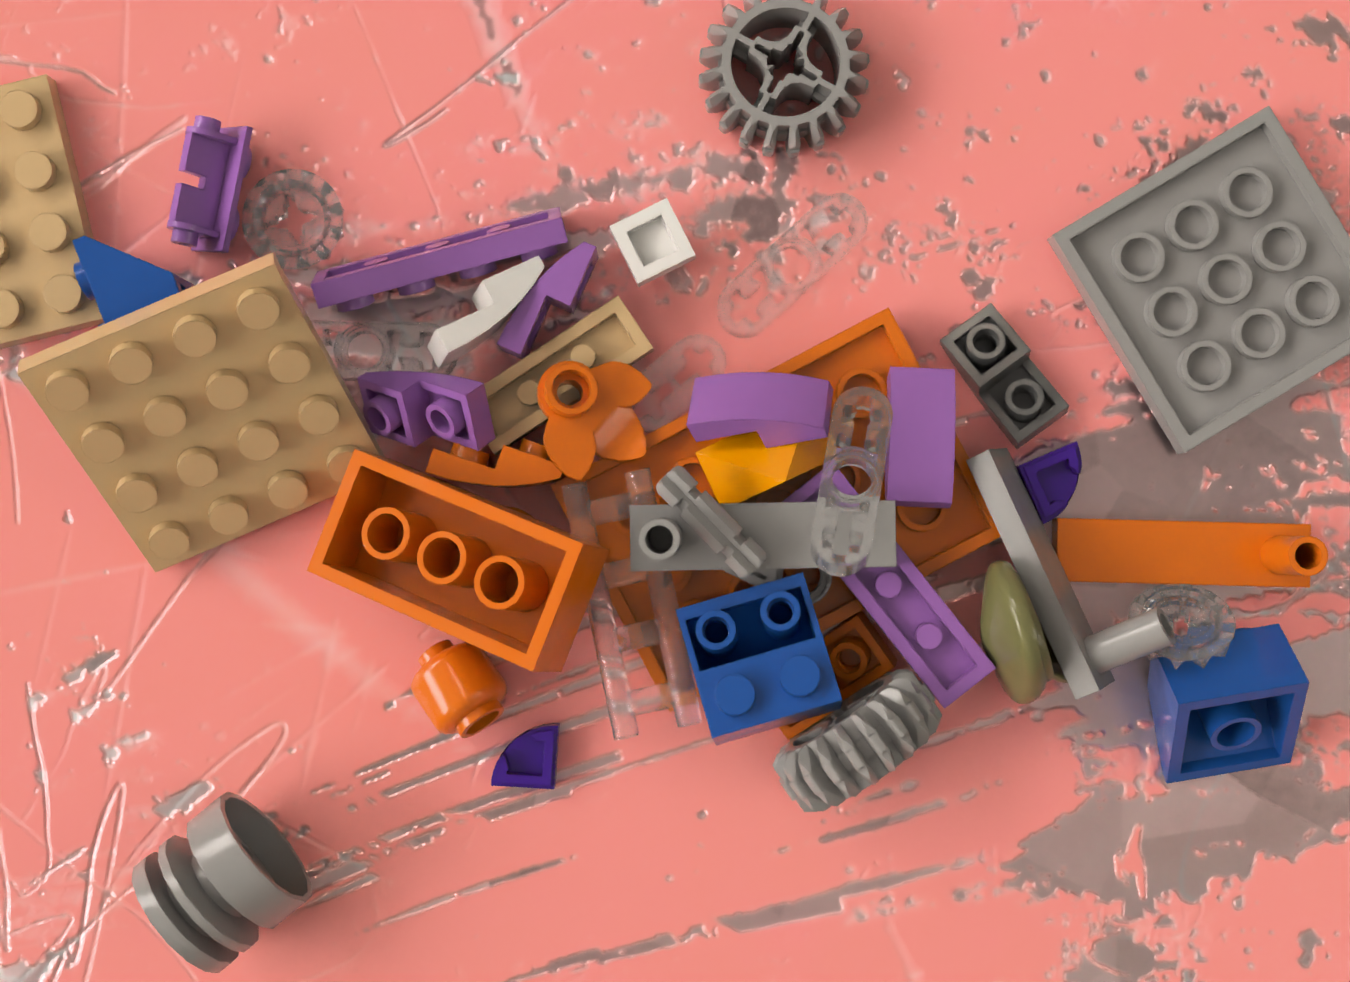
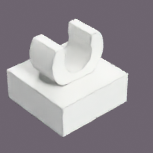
M667 198L609 226L638 287L696 258V254Z

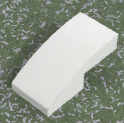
M539 255L482 280L472 297V301L478 311L435 330L427 348L438 369L459 359L479 346L510 318L545 267Z

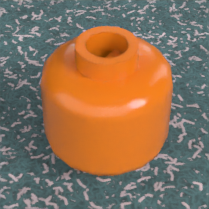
M447 639L431 646L419 657L418 662L421 668L413 678L411 690L440 733H459L461 738H468L490 726L502 715L504 708L501 703L507 694V686L503 677L483 649L467 642L453 645L451 640Z

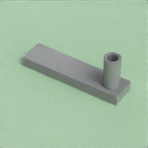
M988 449L966 460L1076 700L1100 691L1114 682L1115 679L1110 670L1176 643L1173 628L1160 607L1151 609L1093 634L1008 449Z
M895 500L719 503L743 528L740 533L746 539L751 536L766 552L767 559L758 569L897 567ZM669 504L629 505L631 571L732 570L724 562L727 557L721 551L716 554L680 517L682 511L677 506L672 509Z

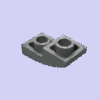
M992 303L940 340L942 348L964 381L1016 449H1019L1068 412L1069 405L1030 360V348Z

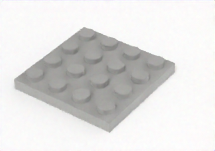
M1270 106L1265 107L1047 239L1177 454L1188 452L1350 354V237Z

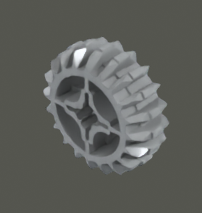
M743 0L745 12L734 5L727 4L723 8L722 13L727 26L711 24L707 31V38L714 46L701 48L699 54V62L710 68L699 74V88L715 91L705 100L707 112L718 113L728 110L719 122V130L726 134L734 130L738 125L743 127L738 144L744 149H747L752 144L755 136L764 138L762 154L766 157L773 155L777 141H785L786 152L790 158L799 155L800 138L804 137L809 147L814 151H818L823 148L825 143L822 129L832 136L840 137L846 128L841 116L849 118L857 116L861 105L853 96L865 94L869 84L868 79L858 74V72L867 68L870 61L869 54L853 50L861 43L863 37L861 29L852 28L841 31L849 16L846 7L837 9L831 15H828L825 12L828 0H815L813 4L803 0H767L763 3L761 0ZM767 29H793L786 38L780 41H769L759 36L754 41L750 39L753 35ZM812 39H815L823 47L831 61L834 84L821 78L823 71L816 68L807 56L808 47ZM797 50L793 63V73H788L783 81L779 80L774 91L770 93L774 79V69H779L784 62L787 63L792 53ZM733 58L745 63V71L757 78L761 85L754 105L745 99L734 81L731 69ZM787 100H798L807 105L813 100L820 104L816 108L800 115H773L777 107Z
M898 669L894 672H887L879 679L877 678L843 700L841 709L828 714L791 738L790 742L781 747L773 763V767L780 777L779 782L792 801L796 800L804 812L825 811L831 806H839L851 796L856 797L862 790L870 785H875L886 774L895 771L898 765L912 757L919 747L928 742L929 736L936 732L942 713L934 703L935 697L926 684L919 681L912 671Z

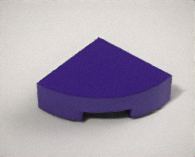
M1077 441L1016 466L1042 524L1051 521L1065 510L1076 489L1082 468L1081 453Z
M560 723L535 726L517 736L498 759L493 771L491 786L555 789Z

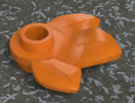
M562 361L549 367L539 381L537 401L542 412L548 417L543 444L554 465L565 476L575 481H581L589 471L595 455L601 459L616 462L633 461L643 458L647 452L644 429L631 407L638 404L652 388L651 382L631 365L617 361H610L591 369L576 361ZM563 385L574 386L580 393V401L574 405L564 404L558 398L557 389Z

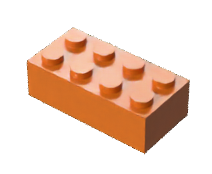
M354 449L307 571L529 671L562 672L610 549L393 459Z

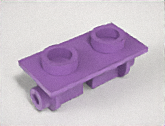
M202 115L195 116L194 126L186 127L178 171L200 177L198 188L184 183H176L169 220L167 222V228L173 230L171 242L191 247V251L228 253L230 241L236 235L239 227L240 216L237 206L242 180L247 175L252 161V153L249 147L252 127L220 128L221 121Z

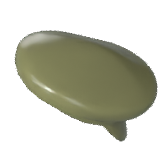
M998 560L992 562L987 569L983 587L980 616L981 644L985 654L996 667L994 670L1006 694L1019 704L1032 703L1040 697L1048 681L1068 682L1019 574L1008 561Z

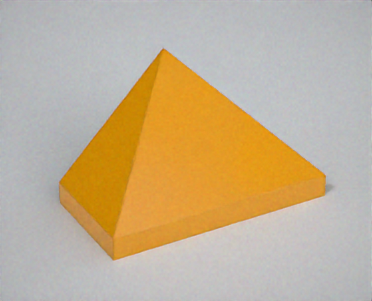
M757 431L729 436L695 452L718 503H740L839 457L829 434L827 438L766 448Z

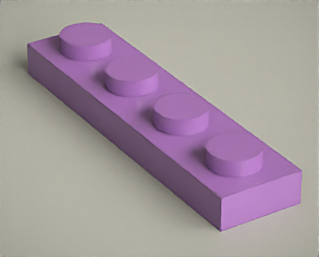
M555 207L317 271L310 285L318 309L336 304L338 312H348L372 304L375 301L373 294L397 288L401 296L426 291L436 285L434 278L458 271L461 279L486 275L497 269L495 261L520 255L521 261L525 262L539 255L541 260L557 254L558 249L556 245L568 242L560 207Z
M831 462L782 502L864 500L837 466ZM897 542V567L833 568L943 708L949 706L996 669L991 660Z

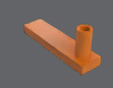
M1082 518L1052 519V546L1069 582L1310 588V576L1321 572L1328 562V551L1325 544L1320 539L1311 536V524Z

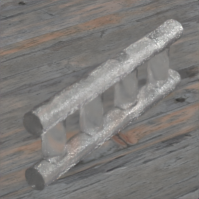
M650 468L624 473L628 489L627 493L590 500L586 481L561 486L571 534L600 545L596 525L629 519V505H657ZM630 558L604 563L587 606L614 740H624L639 735L636 715L665 709H674L677 727H687L703 722L690 659L676 614V609H679L672 573L671 571H631ZM647 581L655 619L617 627L609 589ZM660 644L668 683L630 690L622 652Z

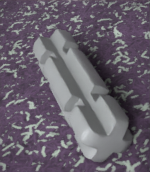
M679 465L673 467L657 483V493L672 509L677 506L682 511L680 517L716 554L721 551L727 557L724 562L738 577L743 579L750 577L766 561V552L751 536L746 539L740 533L743 528L706 490L701 493L695 487L698 482L684 467Z

